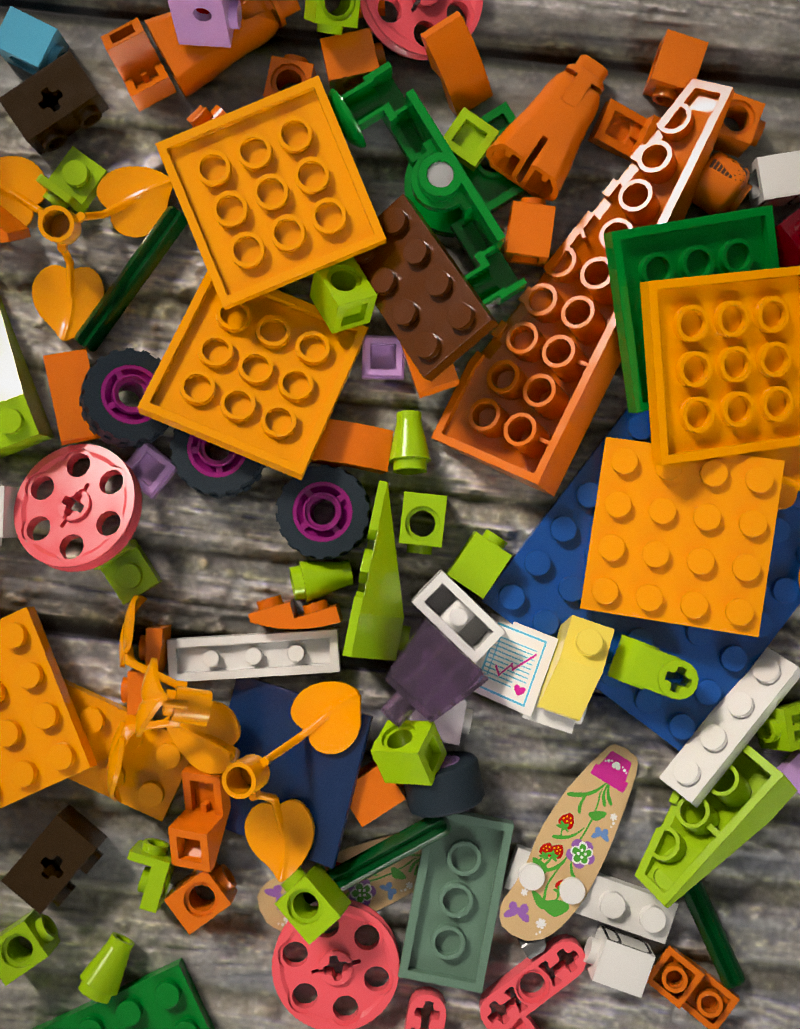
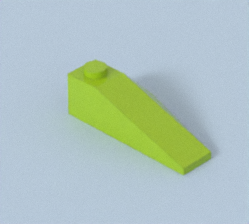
M0 296L1 459L55 437Z
M379 480L368 530L367 547L365 548L360 567L358 591H356L342 655L355 658L396 661L398 650L406 652L411 626L403 625L404 609L388 482Z
M747 744L697 808L673 790L669 799L671 806L661 827L655 829L635 876L666 908H669L766 826L798 790L781 771Z

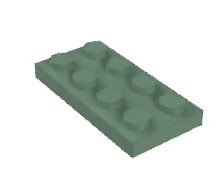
M464 811L446 816L451 825L450 833L421 849L399 962L398 977L482 993L514 823L513 820Z

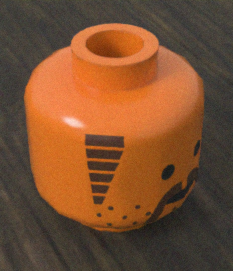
M724 152L714 153L700 174L696 192L691 203L709 215L736 211L753 187L748 183L750 171Z

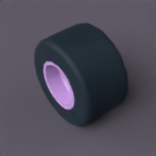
M465 751L447 752L439 772L435 775L432 786L404 784L408 808L413 815L419 817L435 818L461 813L475 807L482 801L485 795L478 759L473 753Z

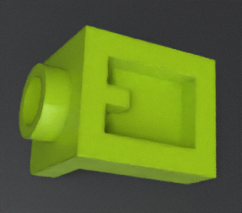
M72 146L49 179L40 173L36 181L47 190L42 197L52 205L62 206L66 209L70 207L77 213H84L97 195L96 191L99 182L108 172Z
M131 539L114 558L94 568V570H101L123 605L130 603L134 595L141 596L163 582L136 539Z
M800 700L775 708L757 731L761 748L787 752L800 749Z
M146 838L144 841H137L129 850L127 859L147 865L142 872L137 889L138 892L143 893L139 909L156 913L167 896L175 866L171 863V853L167 842L156 838Z

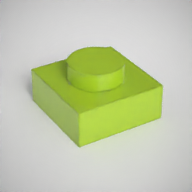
M464 107L443 137L458 161L474 172L485 157L489 146L498 138L500 131Z

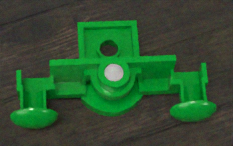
M389 61L365 75L361 84L342 96L332 88L328 94L329 102L344 138L358 148H365L366 142L361 131L380 119L384 121L409 161L404 180V194L411 199L435 234L457 238L475 267L465 277L483 303L487 306L496 301L499 306L523 291L527 282L525 278L518 280L501 253L506 236L492 213L527 191L499 172L484 170L481 164H479L474 172L461 164L414 89L406 92L405 99L392 78V66ZM507 102L502 103L480 117L500 131L499 135L516 119Z

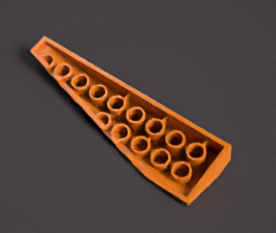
M698 79L690 81L657 123L658 130L646 145L641 144L630 157L632 163L618 181L613 179L602 192L604 198L593 212L587 211L545 264V273L532 288L528 286L518 300L521 303L507 321H500L499 325L491 333L494 337L481 353L477 350L469 360L459 380L460 385L456 386L431 436L432 439L521 483L553 497L555 496L621 362L603 234L685 219L695 195L700 174L709 160L735 93L733 87Z

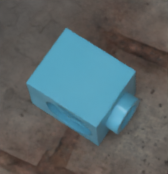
M10 6L0 26V55L6 62L32 75L68 52L70 47L57 28Z

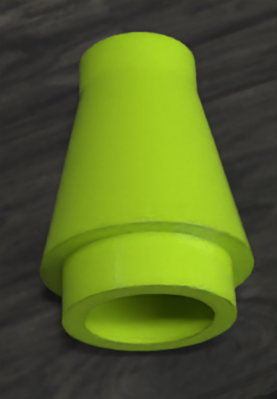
M415 410L399 411L396 413V426L389 463L393 464V472L396 474L416 475L427 472V463L431 462L422 425V413Z
M349 560L341 562L299 561V566L289 567L295 601L305 599L306 603L338 589L353 585V575Z
M112 932L105 945L80 974L82 981L78 986L79 991L89 999L103 1004L109 1003L112 996L118 995L130 952L135 945L134 942L122 934Z

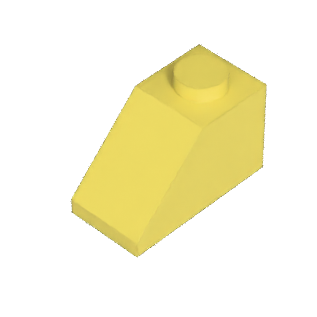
M572 615L560 625L557 635L559 640L543 683L537 704L538 708L576 721L581 720L603 673L615 629Z

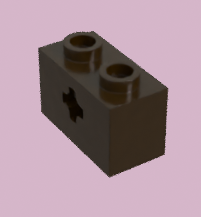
M70 50L0 97V103L25 140L40 155L46 151L52 152L59 149L66 143L68 136L80 128L93 126L101 119L102 113L110 109ZM59 104L61 108L55 111L53 107Z
M69 804L56 815L1 882L41 915L52 902L59 907L76 888V885L71 880L77 872L81 870L87 874L103 856L104 853L98 848L108 836ZM57 856L63 860L60 866L54 862Z

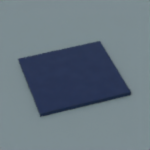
M255 678L236 679L229 708L234 712L241 726L240 738L234 745L240 750L239 759L248 754H256L263 758L303 730L291 717V707L299 692ZM361 712L359 735L349 748L337 754L321 753L311 745L307 736L268 765L270 777L267 784L260 789V791L276 794L279 797L280 803L289 799H297L305 804L313 817L315 825L314 841L306 859L332 869L336 865L373 720L372 715ZM230 796L231 809L225 829L245 836V820L251 809L261 802L269 801L260 799L251 801L249 797L235 799Z

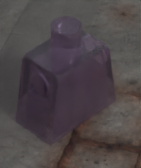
M425 616L386 674L385 680L396 692L380 710L398 727L415 710L422 714L429 722H433L482 686L489 678L476 663Z

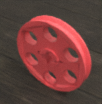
M360 0V9L363 17L377 39L396 54L419 61H429L425 47L421 46L414 37L416 25H423L428 29L447 18L448 6L455 5L462 10L465 16V23L470 34H472L479 22L483 7V0H421L414 7L413 5L416 0H386L392 3L397 11V19L391 23L383 20L378 13V3L382 0Z
M76 444L50 453L30 470L17 493L14 505V525L22 546L37 560L61 571L80 572L103 565L122 551L136 531L142 511V493L139 481L133 470L122 459L101 446ZM89 458L90 467L88 471L82 476L74 477L72 472L74 464L79 459ZM114 475H122L123 485L121 489L114 494H106L105 484L108 479ZM53 480L54 489L52 494L46 499L38 500L37 490L39 486L45 481ZM76 502L84 505L81 512L72 510ZM112 515H119V529L112 535H103L102 525L104 521ZM49 520L50 531L48 535L42 540L35 541L33 537L35 526L41 521ZM76 538H82L84 546L80 555L73 559H67L65 551L69 542Z
M350 899V905L341 918L338 919V928L331 933H322L310 945L289 921L285 924L278 937L272 958V977L276 992L286 1009L299 1021L312 1028L357 1029L362 1027L384 1011L396 991L400 967V955L396 938L383 917L361 902ZM363 925H370L377 929L379 939L372 945H362L355 938V932ZM291 942H299L306 947L308 955L303 961L292 962L285 956V946ZM331 956H337L339 962H346L343 964L342 972L335 973L334 967H326L330 963ZM375 966L382 967L389 975L388 981L379 987L370 985L364 976L367 970ZM303 983L310 984L316 989L318 996L311 1003H302L294 996L293 990L296 986ZM341 996H350L356 1000L358 1008L351 1015H342L336 1011L334 1002Z

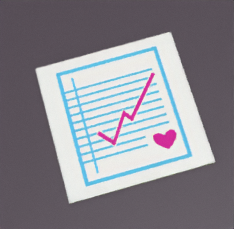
M491 613V617L505 630V633L473 664L465 688L532 717L559 639L517 622L511 624L504 617Z

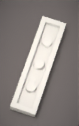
M338 628L170 638L166 640L169 677L179 681L191 682L340 672L341 670Z
M767 647L745 676L710 712L659 778L697 808L800 678V668Z
M516 843L504 877V888L510 890L518 877L521 885L528 890H537L543 885L545 874L541 866L532 862L527 863L532 848ZM600 872L585 898V887L576 877L564 879L559 887V893L564 902L574 905L582 901L574 913L662 944L666 943L679 905L676 901L669 908H666L648 889Z

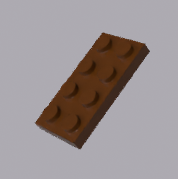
M402 194L377 217L387 243L354 256L377 294L375 305L423 378L433 381L499 324L414 203L406 195Z

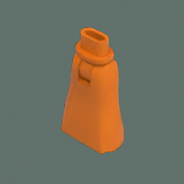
M240 0L242 8L241 28L234 29L231 48L179 45L171 12L144 21L185 98H188L233 63L268 42L279 28L287 25L285 18L301 10L298 1Z
M581 55L575 64L567 65L566 69L554 76L528 107L489 146L486 151V157L491 168L532 196L544 199L545 201H554L564 185L578 149L597 113L600 96L604 91L603 82L608 76V70L588 55Z

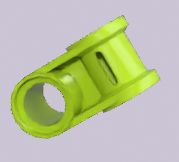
M623 634L607 673L609 677L643 690L645 688L677 700L686 699L694 694L699 681L697 671L690 663L662 652L655 646ZM677 671L683 676L681 683L673 682L671 684V682L665 679L667 672L675 673Z

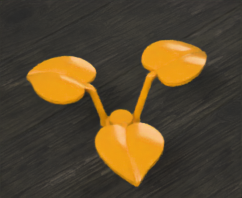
M19 156L0 157V205L25 226L30 225L34 212H36L39 216L38 228L40 233L46 239L57 243V250L65 260L66 268L59 265H50L40 271L32 285V299L39 315L55 331L57 336L63 341L75 338L76 333L105 294L103 281L96 270L90 267L74 269V260L68 250V245L74 243L79 238L82 230L81 223L104 219L110 216L113 227L120 234L133 238L146 237L169 205L173 190L169 176L151 168L139 166L121 167L107 173L97 186V197L106 209L74 214L70 210L58 205L48 206L45 209L39 206L45 200L42 196L47 190L36 181L40 173L44 175V172L37 164Z
M134 595L128 605L119 640V666L125 668L126 664L144 673L145 676L142 682V702L137 710L136 724L125 726L126 721L120 722L109 752L107 772L108 793L112 800L122 802L118 791L117 782L122 767L124 748L130 737L135 733L136 737L141 738L146 730L165 727L180 728L181 723L207 726L213 698L212 691L187 687L188 682L176 680L159 672L157 658H151L148 666L135 659L132 645L135 614L147 600L146 597ZM160 682L175 688V690L167 689L165 692ZM161 706H163L162 716L170 717L168 719L151 721Z
M339 681L319 682L301 691L292 704L291 717L303 730L263 758L256 754H248L239 759L240 750L234 746L241 735L239 720L228 706L218 701H212L207 726L181 723L180 728L166 727L175 746L192 766L207 774H221L223 772L222 785L228 795L235 799L249 797L251 801L257 799L269 801L261 802L251 809L245 820L244 829L250 848L270 868L279 882L290 877L307 858L314 841L315 825L309 809L300 800L289 799L280 803L279 797L276 794L260 791L267 784L270 777L268 765L307 736L311 745L317 751L325 754L343 752L355 742L361 728L362 698L359 691L347 683Z

